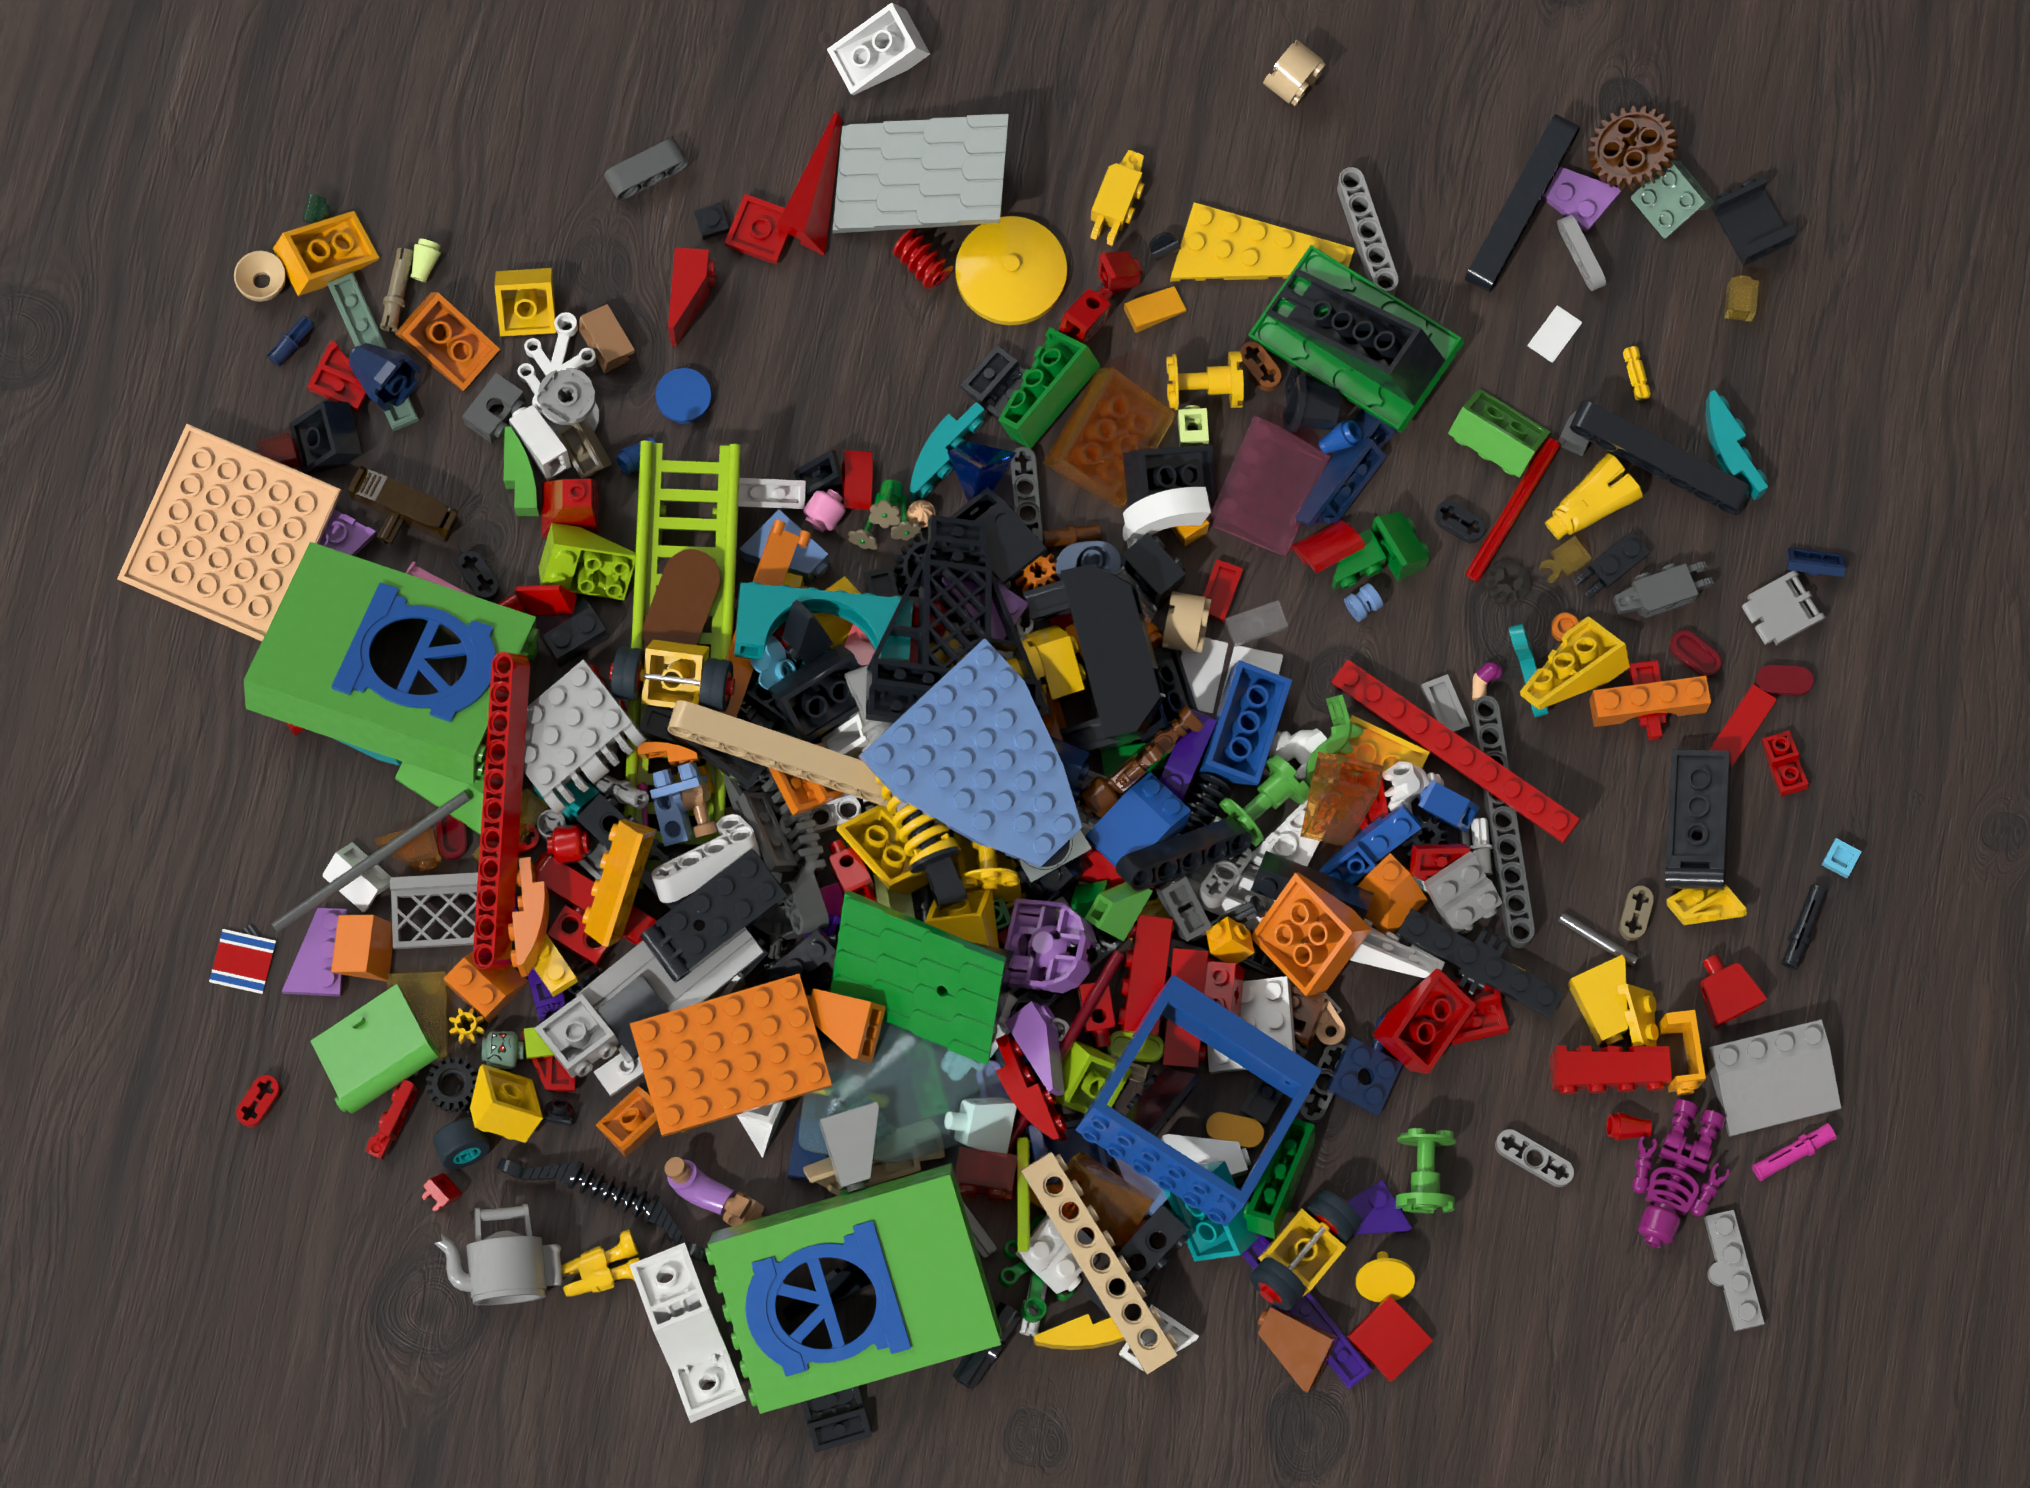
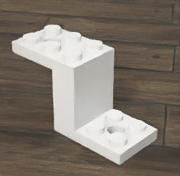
M685 1243L630 1264L653 1332L670 1367L690 1423L746 1401L722 1334L704 1295ZM664 1276H673L671 1281L667 1283H660V1280ZM716 1382L713 1388L709 1390L702 1389L705 1383Z

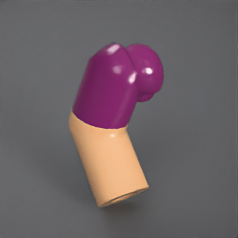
M1495 662L1485 663L1473 675L1472 700L1476 701L1479 697L1486 696L1487 683L1492 679L1496 680L1502 676L1503 670L1500 665Z

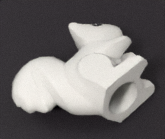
M1317 728L1314 730H1301L1292 736L1288 731L1275 732L1268 756L1278 755L1287 762L1295 758L1301 765L1295 776L1298 780L1307 782L1306 765L1311 753L1326 741L1327 738Z
M1398 762L1382 773L1383 778L1392 781L1393 785L1384 793L1386 797L1392 796L1388 805L1390 812L1404 803L1412 813L1411 802L1416 797L1420 800L1423 789L1429 785L1431 780L1444 786V781L1439 774H1434L1433 772L1426 774L1422 768L1413 766L1409 762Z

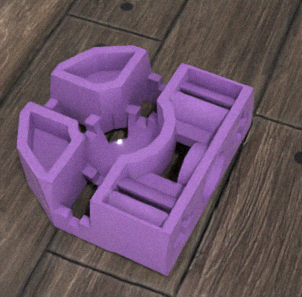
M1016 898L1004 948L1014 951L1009 987L1040 991L1043 989L1056 993H1064L1078 987L1091 970V964L1087 961L1088 954H1086V951L1096 947L1097 940L1093 926L1064 903ZM1056 908L1061 910L1057 926H1055L1058 915ZM1059 932L1062 939H1055L1053 933ZM1026 935H1032L1029 943ZM1071 945L1078 946L1076 956H1068L1067 947H1071ZM1028 948L1029 956H1024ZM1045 968H1047L1045 981H1043Z

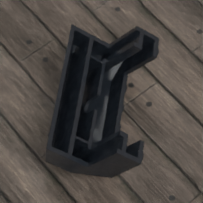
M1094 564L1061 570L1063 580L1023 592L1029 607L1030 620L1038 619V622H1043L1072 613L1099 718L1060 729V734L1063 736L1064 742L1089 752L1090 755L1128 744L1145 734L1165 699L1163 685L1136 586Z

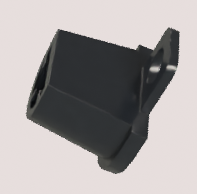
M1292 367L1285 384L1284 430L1288 433H1295L1298 429H1334L1340 410L1339 389L1306 380V376L1298 375L1297 368Z

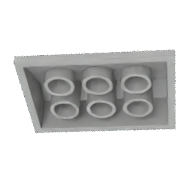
M1822 1019L1712 1046L1705 1052L1722 1115L1726 1117L1725 1126L1729 1137L1841 1109L1830 1046Z

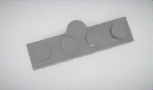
M1734 1210L1705 1216L1704 1221L1716 1262L1709 1268L1707 1275L1713 1285L1724 1287L1723 1292L1734 1332L1764 1325Z

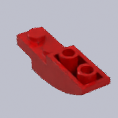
M1005 1034L997 1038L996 1042L1006 1066L996 1070L1012 1102L1028 1121L1053 1140L1061 1142L1068 1140L1065 1131H1067L1066 1122L1061 1115L1057 1114L1054 1106L1057 1103L1055 1095L1048 1092L1044 1085L1033 1084L1036 1081L1035 1075L1029 1065L1026 1066L1023 1059L1025 1054L1013 1036Z

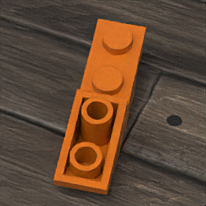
M530 857L519 858L520 869L517 870L516 884L517 887H521L522 895L517 896L519 911L512 912L513 923L508 924L510 940L515 941V950H511V961L513 968L518 967L521 977L528 976L536 963L544 943L549 918V893L544 881L536 882L535 868Z

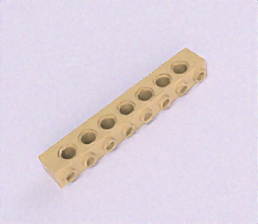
M1049 1152L1020 1171L1146 1374H1149L1176 1357L1177 1354L1174 1349L1178 1345L1171 1333L1168 1331L1164 1334L1158 1325L1163 1320L1155 1307L1148 1308L1142 1298L1146 1297L1147 1294L1138 1281L1132 1283L1127 1275L1131 1271L1129 1265L1122 1255L1117 1258L1111 1249L1115 1246V1243L1107 1230L1101 1232L1095 1222L1100 1219L1091 1204L1085 1207L1080 1199L1084 1193L1075 1179L1070 1182L1064 1172L1068 1170V1167L1061 1155L1058 1154L1054 1157L1053 1153ZM1053 1176L1059 1177L1063 1184L1061 1191L1056 1194H1051L1046 1189L1047 1180ZM1067 1202H1074L1078 1207V1213L1072 1219H1066L1062 1215V1206ZM1083 1227L1091 1228L1094 1233V1238L1089 1244H1081L1078 1241V1231ZM1101 1252L1106 1253L1109 1257V1265L1102 1270L1096 1269L1093 1265L1094 1256ZM1114 1278H1121L1125 1283V1289L1119 1295H1114L1109 1291V1283ZM1132 1303L1138 1304L1141 1309L1140 1316L1135 1320H1128L1124 1314L1126 1306ZM1145 1329H1153L1156 1333V1340L1152 1345L1147 1346L1141 1343L1140 1335Z

